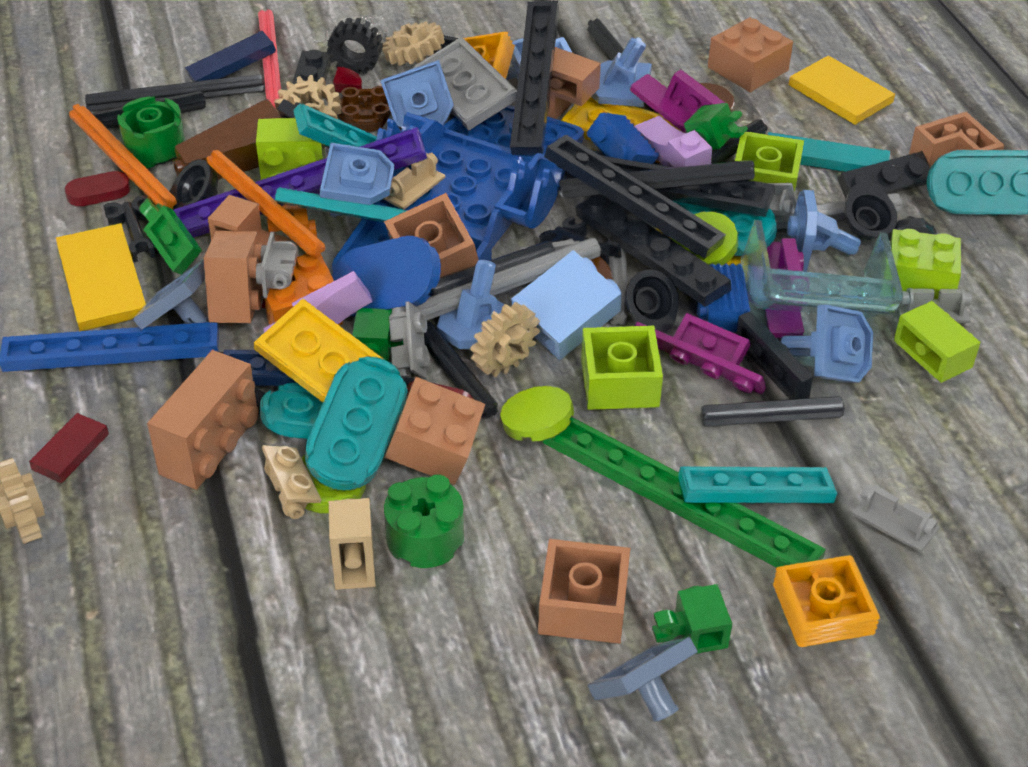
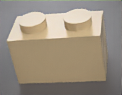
M370 499L328 501L329 538L335 590L376 587Z

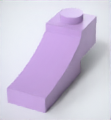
M661 116L634 126L638 132H641V136H644V140H648L651 148H655V152H659L657 160L663 166L675 168L711 164L712 147L695 130L683 133L671 126Z
M354 271L302 297L337 324L373 302L370 292ZM300 298L299 300L293 302V303H292L293 307H294L302 298ZM274 322V323H272L271 325H269V326L263 328V329H264V333H265L272 325H274L276 322Z

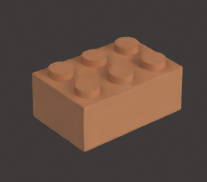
M212 350L148 421V430L159 475L197 490L206 478L214 474L217 465L224 456L234 450L239 438L248 428H251L256 423L259 415L251 364Z

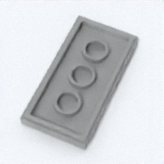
M462 37L413 67L414 69L437 60L440 61L454 103L451 113L468 130H471L516 101L517 90Z

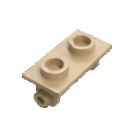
M426 153L428 159L411 164V169L406 168L393 177L390 194L383 198V200L404 210L445 179V174L436 171L437 157L433 153Z
M262 446L266 457L264 470L270 477L275 490L281 491L279 499L286 516L298 519L304 515V509L308 503H321L322 500L297 448Z

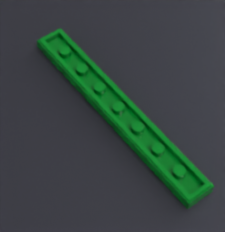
M573 417L569 418L570 424L564 431L552 438L543 440V444L776 568L822 560L824 558L825 548L739 503L685 502L678 479L679 472Z

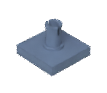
M204 259L156 292L137 313L133 321L141 330L172 309L176 311L186 324L209 321L208 316L204 314L190 297L205 280Z
M690 636L656 644L587 686L595 700L628 695L638 689L652 715L653 721L658 722L674 714L679 709L675 705L660 675L698 651Z

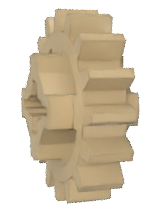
M427 21L420 24L414 23L413 25L408 23L401 26L400 31H394L392 36L386 37L382 50L387 62L390 61L392 65L398 62V65L401 66L407 62L409 64L422 62L426 59L427 55H433L434 50H440L441 44H444L445 41L440 25H436L435 22L429 25Z
M309 75L307 81H303L298 76L296 84L289 81L286 82L288 90L279 89L280 99L275 100L276 110L282 100L285 99L292 104H295V102L304 104L338 119L337 114L342 112L340 96L338 92H335L334 85L329 84L326 86L325 78L323 77L318 82H315L313 75ZM323 98H325L328 102L327 106L324 104V100H322Z
M514 302L511 307L507 304L503 305L501 313L498 314L493 311L491 314L492 319L482 322L481 329L483 331L474 335L478 342L470 347V350L474 352L471 360L487 375L492 374L494 377H497L500 371L507 374L510 366L514 365L517 368L519 366V359L527 358L530 351L528 348L536 344L533 337L540 333V330L536 327L540 320L524 304L521 306L519 303Z
M10 458L0 462V515L5 528L8 529L16 526L23 544L42 538L37 518L44 516L45 513L31 474L28 473L21 476L14 459Z

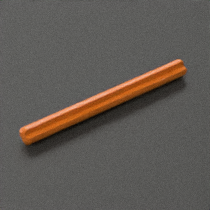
M73 105V110L69 112L70 118L155 205L159 203L162 206L173 209V206L177 204L176 198L85 106Z
M219 150L212 151L211 155L207 157V163L248 201L258 203L259 211L312 258H318L320 253L325 251V244L231 160Z

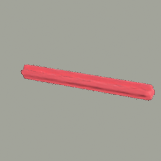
M268 9L267 11H259L258 19L260 31H263L268 36L276 49L275 53L262 58L266 99L276 109L275 100L280 99L278 91L281 89L274 16L273 12Z

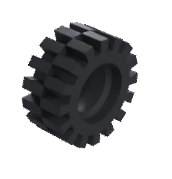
M347 18L345 23L343 20L335 26L327 43V55L331 54L329 58L331 63L337 61L336 68L343 66L355 71L357 74L360 71L363 74L368 73L369 69L372 70L375 67L383 48L381 34L376 35L378 29L375 26L370 29L371 23L368 21L364 25L361 24V18H356L354 23L352 18ZM353 40L360 43L364 47L365 52L357 53L350 50L345 45V41Z

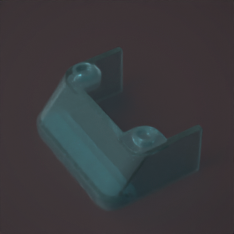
M754 221L741 258V264L743 266L748 299L760 309L817 314V305L827 304L862 312L865 318L882 316L897 311L903 299V291L887 233L880 232L864 269L865 277L771 269L762 221Z

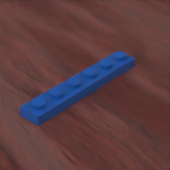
M216 322L149 326L142 330L139 327L3 337L0 351V367L2 372L206 357L212 350L219 351V328Z

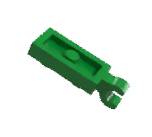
M146 198L139 207L140 212L149 221L143 230L171 270L182 275L202 252V249L173 209L162 206L159 203L154 206L151 200Z

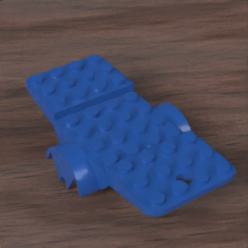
M508 105L471 130H468L456 117L442 125L437 120L407 112L404 115L402 131H400L395 120L388 119L387 131L379 128L376 141L418 127L426 153H433L438 159L436 171L446 175L445 179L404 210L408 211L446 193L475 244L478 259L487 261L492 259V248L512 223L532 229L539 226L549 214L559 193V183L564 177L565 170L560 169L556 164L544 157L547 146L564 135H568L580 144L584 140V131L579 126L547 117L543 154L512 155L510 142L515 106ZM411 165L394 170L393 177L406 168L411 169ZM383 199L373 203L374 205L401 209ZM361 219L334 258L332 271L338 260L347 251L390 240L385 223Z

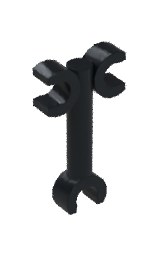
M147 195L138 196L132 203L124 202L121 205L120 203L111 202L103 205L109 226L120 223L123 225L126 222L132 242L129 244V250L134 262H138L137 255L140 252H148L151 258L156 257L155 246L150 239L145 238L139 220H147L139 210L140 205L145 199H149Z
M575 217L566 218L562 222L563 227L558 226L555 230L544 231L539 235L540 243L545 241L553 243L571 238L573 241L579 242L590 239L585 237L588 234L586 222L583 221L576 225ZM613 241L598 242L601 248L599 257L608 265L610 264L609 256L622 257L619 243Z

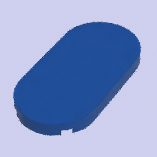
M403 236L347 251L335 265L332 277L335 281L353 271L357 274L370 292L373 301L362 308L385 310L396 307L406 308L405 302L408 301L417 307L425 303L430 297L428 294L431 289L436 288L440 278L441 263L435 247L430 246L429 241L416 236ZM354 312L350 316L356 317V312Z

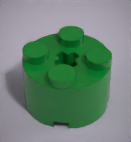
M142 97L127 103L123 107L121 116L118 114L117 117L122 144L146 168H152L157 163L177 158L175 146L185 141L179 106L165 98V102H158L155 100V97Z
M443 475L413 478L404 482L394 483L389 487L388 496L384 503L386 543L390 553L398 560L401 557L410 561L411 566L417 568H433L449 562L454 557V552L464 542V505L457 489Z

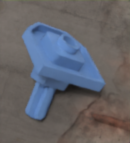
M631 38L623 52H618L613 61L608 60L601 63L599 89L591 96L599 104L644 106V102L630 91V87L634 82L646 74L651 75L652 64L637 63L646 48V44L642 42L641 38Z
M439 60L380 80L393 119L399 127H403L404 115L407 112L437 120L442 125L446 123L454 103Z
M331 143L321 183L320 197L371 205L389 196L394 164L380 150ZM330 213V216H332V217H334V218L337 217L338 215H339V216H342V215H340V214Z
M813 190L799 192L794 215L789 216L787 233L791 238H795L798 252H803L804 268L802 273H807L812 250L825 251L831 246L848 255L856 254L861 244L860 239L838 229L835 219L818 212Z
M483 259L478 260L471 289L462 290L458 309L440 315L437 325L439 333L458 349H470L472 345L477 343L478 340L474 338V335L483 331L481 329L482 322L488 319L491 320L493 311L498 314L501 313L502 307L505 305L490 294L496 267L494 262Z
M827 304L817 305L816 331L811 332V336H783L781 339V343L787 346L794 357L810 356L815 358L814 377L859 383L872 368L873 331L863 313Z

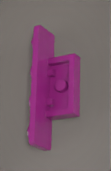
M682 69L674 73L668 88L649 74L644 75L630 87V91L683 133H687L684 123L701 106L725 103Z
M782 238L781 242H772L766 249L754 254L766 323L769 331L776 338L803 336L804 326L800 306L802 296L807 295L809 290L808 275H803L802 273L804 255L803 252H798L795 238Z
M688 313L685 314L673 337L655 329L658 349L669 353L670 358L682 365L691 363L701 367L700 370L707 376L714 379H719L720 376L732 381L733 386L745 393L755 391L763 394L766 388L763 377L739 366L750 347L749 339ZM636 322V324H635L634 326H647V325H644V324H642V323H640V322Z

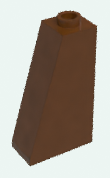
M266 99L176 145L177 159L173 160L176 175L178 176L183 168L194 160L201 159L207 161V157L211 155L213 150H219L243 172L258 168L259 162L256 146L258 119L282 117L271 102ZM212 168V170L217 174L218 180L223 179V177Z

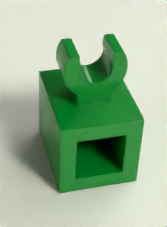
M728 103L701 106L684 123L687 133L695 130L712 149H720L731 137L739 138L748 130L747 126L739 127L735 124L743 114L741 111L731 112Z
M359 309L356 311L352 336L389 362L391 347L404 345L403 341H391L389 316L392 314V309Z
M718 584L692 586L685 590H679L675 612L661 610L654 613L656 625L652 626V631L658 643L671 641L680 635L682 638L690 636L698 651L696 654L726 649L729 646L733 623Z

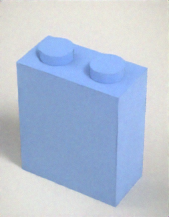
M573 250L512 298V305L514 302L519 303L521 306L524 304L536 314L535 317L540 320L536 326L540 333L534 337L560 361L582 343L583 328L602 327L621 311V290L613 280H606L597 272L591 260L586 257L582 258Z

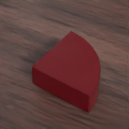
M337 67L333 80L335 92L341 93L347 87L362 89L361 77L351 69Z

